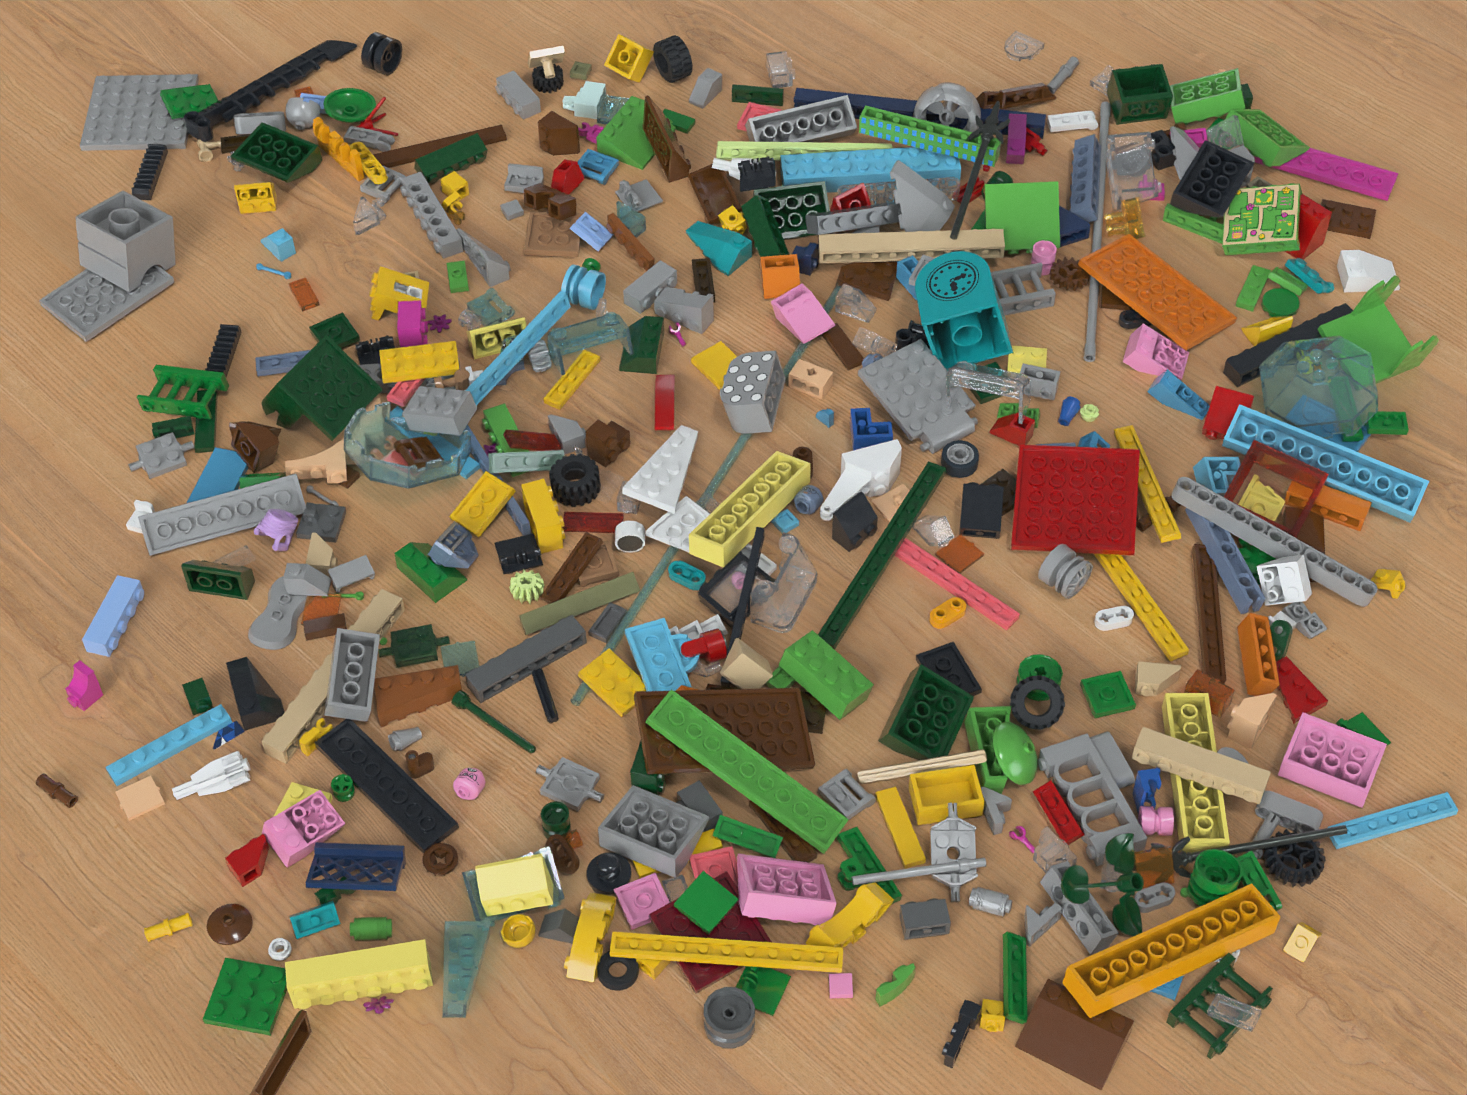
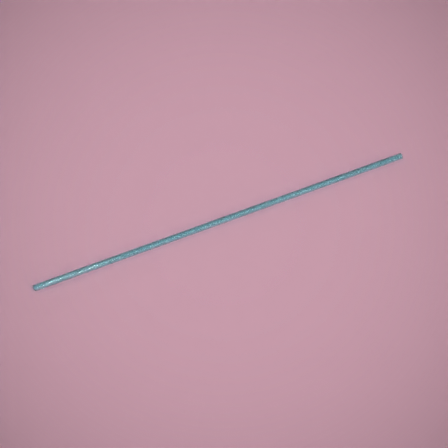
M836 285L823 305L828 315L845 290V287ZM800 341L782 369L786 378L785 382L789 377L790 371L797 361L801 359L811 341L805 344ZM741 433L696 503L701 508H706L753 433ZM669 545L599 656L609 648L614 652L625 635V629L630 627L679 548ZM582 681L570 700L573 705L579 706L590 690V687L584 681Z

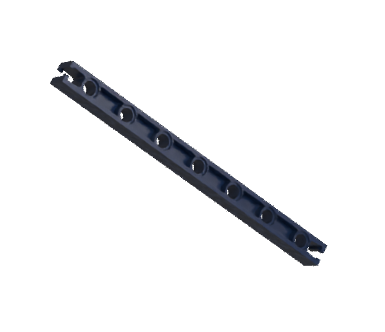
M796 88L794 96L795 108L848 95L855 119H860L865 105L913 117L917 100ZM980 108L983 124H985L986 118L991 114L992 108ZM999 109L998 125L1009 119V114H1027L1026 127L1043 139L1046 114ZM926 111L927 121L937 124L941 123L939 114ZM955 117L953 123L949 124V127L963 130L967 125L968 118ZM1008 126L1000 130L1002 135H1008Z

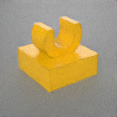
M454 191L441 204L444 211L448 210L453 216L457 212L454 207H457L458 210H461L463 207L462 203L457 201L460 197L457 191Z

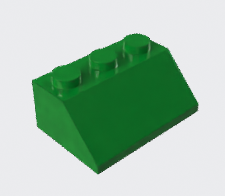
M410 542L394 553L397 568L435 603L467 581V578L455 567H445L442 564L434 563L428 555L432 548L429 543Z

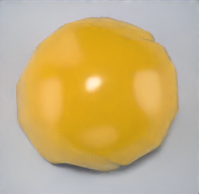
M517 914L510 916L504 922L500 932L503 940L509 946L522 948L533 941L536 929L534 922L528 915Z

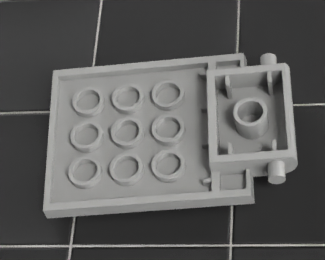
M922 339L858 370V376L909 440L912 441L918 437L921 439L923 444L920 445V449L923 452L929 449L933 454L943 449L948 443L960 440L975 432V425L978 424V421L975 417L970 418L967 412L975 408V404L936 356L932 354V351Z

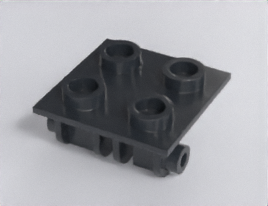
M767 156L760 158V160L757 158V163L754 162V159H751V163L750 160H742L741 163H738V169L740 170V192L776 186L775 160Z
M386 335L379 338L380 341L375 338L376 342L374 343L370 339V344L368 341L356 344L355 348L360 365L380 364L379 350L395 348L393 337Z
M534 533L494 543L503 574L543 565L541 551L537 546Z

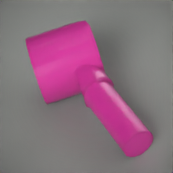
M676 322L675 325L678 330H672L671 326H669L668 330L670 334L678 338L683 347L686 343L680 333L681 326Z
M1016 826L1019 836L1014 831H1010V837L1014 840L1019 839L1033 854L1036 849L1027 840L1025 828Z

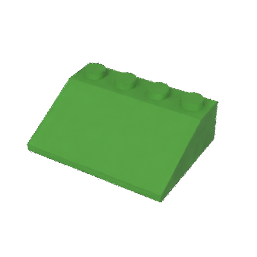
M1238 68L1170 85L1173 94L1171 109L1175 124L1183 122L1187 125L1190 122L1204 121L1214 116L1221 117L1229 113L1230 109H1245Z
M634 96L628 99L596 137L597 152L641 170L647 166L655 156V153L643 130L645 100ZM669 119L671 130L675 132L676 127L672 125L673 122Z
M1230 109L1221 125V128L1226 131L1225 134L1227 136L1235 138L1240 146L1244 145L1253 156L1262 159V163L1268 167L1281 166L1310 148L1260 109Z

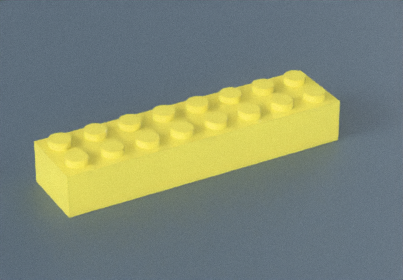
M776 451L689 534V554L725 567L754 538L756 527L764 528L794 499L804 486L810 483V463Z
M1165 693L1162 704L1165 735L1217 753L1209 694ZM1170 773L1178 839L1180 841L1185 837L1190 838V841L1182 850L1187 853L1229 846L1230 841L1223 792Z

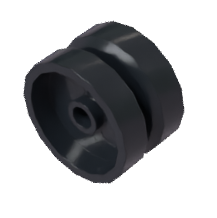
M379 32L372 33L366 39L362 48V64L364 67L376 70L381 74L387 76L392 74L397 69L402 58L403 49L401 42Z

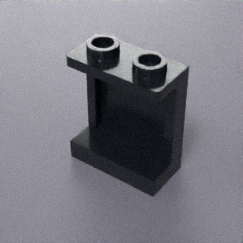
M975 482L963 484L959 536L1000 538L1004 487H1000L997 484L979 485Z

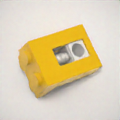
M382 266L379 267L377 273H373L371 278L373 286L369 292L371 297V319L379 321L384 309L398 313V301L421 300L422 308L427 307L429 282Z

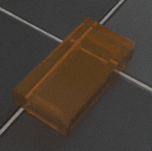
M306 277L288 283L302 312L320 305Z

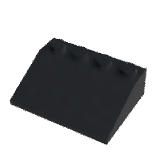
M1205 140L1174 190L1170 205L1184 212L1222 218L1248 176L1254 162Z

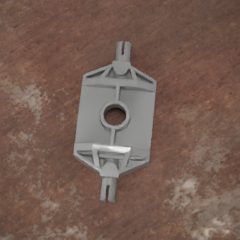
M948 803L947 819L930 828L931 865L956 862L957 859L967 858L968 860L976 859V827L957 816V803H953V808L952 803ZM949 848H955L958 851L959 857L953 860L947 856ZM976 868L969 869L967 872H959L958 870L932 874L933 879L951 889V902H960L961 886L978 877Z

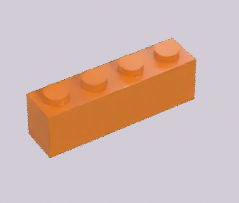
M1294 475L1285 496V504L1288 506L1311 511L1324 517V519L1357 531H1361L1372 502L1297 475Z
M1249 613L1237 626L1247 694L1260 696L1272 693L1280 684L1269 618Z

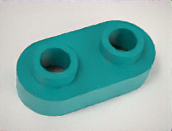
M674 561L668 567L669 578L691 590H699L706 583V575L703 571L683 561Z

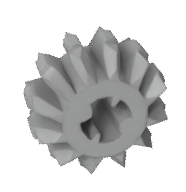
M540 339L527 352L535 372L546 371L552 365L546 343L543 339Z

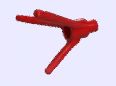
M383 97L370 115L363 122H360V125L356 126L398 136L396 132L374 128L373 123L386 116V113L371 120L386 100V97Z

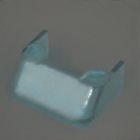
M609 312L604 316L563 328H554L548 333L546 346L550 358L561 375H565L562 355L619 339L630 355L633 354L629 327L621 316L615 312Z

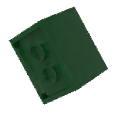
M1163 64L1112 70L1106 93L1116 125L1167 118L1173 94Z

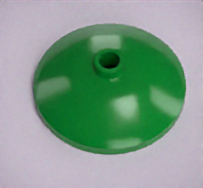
M342 88L329 93L325 97L323 105L325 112L333 119L345 123H355L365 120L376 107V101L370 93L364 90Z

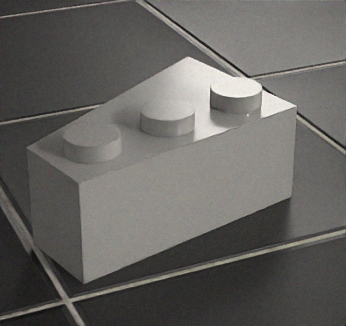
M665 287L654 300L655 314L674 323L677 322L700 334H703L714 321L713 294L704 296L695 291L691 294L685 293L683 289Z

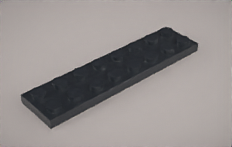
M345 719L315 741L316 748L343 774L350 776L353 784L423 853L459 828L458 823L351 719Z

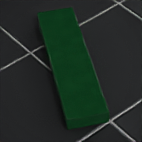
M207 390L197 391V402L202 400ZM215 391L207 405L212 418H196L195 453L213 452L215 449L217 391Z

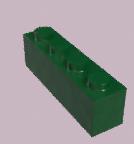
M478 133L415 159L414 169L417 173L421 172L427 183L432 184L453 171L465 170L472 164L483 162L487 157L488 149Z
M755 195L743 204L741 208L743 217L749 226V233L754 239V246L758 250L760 257L790 255L768 199Z

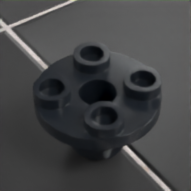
M617 853L600 854L593 858L587 867L588 883L596 893L614 894V889L628 884L632 876L628 860Z

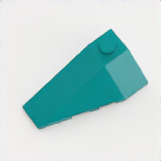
M697 221L686 230L689 238L696 246L701 248L703 255L710 258L712 266L727 276L731 275L752 257V241L738 232Z

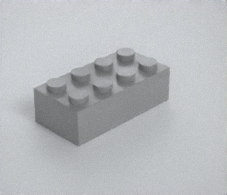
M337 628L334 638L324 716L368 721L372 705L380 634Z

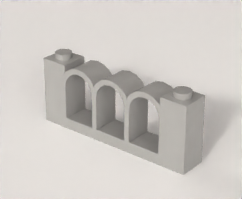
M1088 734L1040 749L1039 759H1037L1038 767L1041 771L1045 772L1047 778L1053 776L1052 782L1061 796L1067 797L1066 804L1076 821L1080 822V828L1085 834L1081 839L1087 844V856L1090 860L1093 859L1096 866L1108 863L1105 857L1106 845L1110 839L1120 834H1134L1133 844L1135 853L1145 850L1147 836ZM1084 765L1088 766L1093 777L1073 783L1067 782L1060 777V774ZM1101 789L1107 801L1091 807H1082L1073 800L1078 796ZM1113 813H1115L1121 826L1105 832H1096L1087 825V823Z

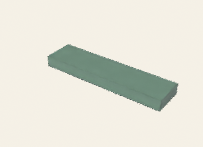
M564 450L488 453L489 473L551 470V466L556 464L555 461L561 460L564 456Z

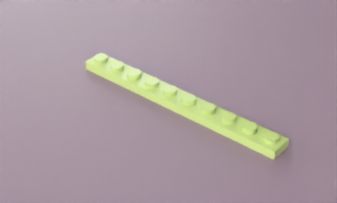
M718 141L716 158L723 160L759 158L760 160V158L769 156L774 160H780V155L890 149L893 147L891 143Z

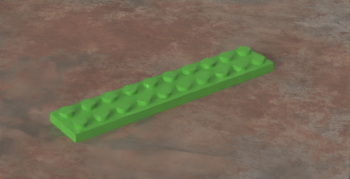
M672 689L645 722L823 854H825L849 820Z

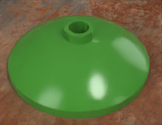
M1012 722L999 724L994 730L993 747L1001 769L1011 781L1018 785L1031 783L1036 776L1038 768L1037 753L1032 740L1021 727Z

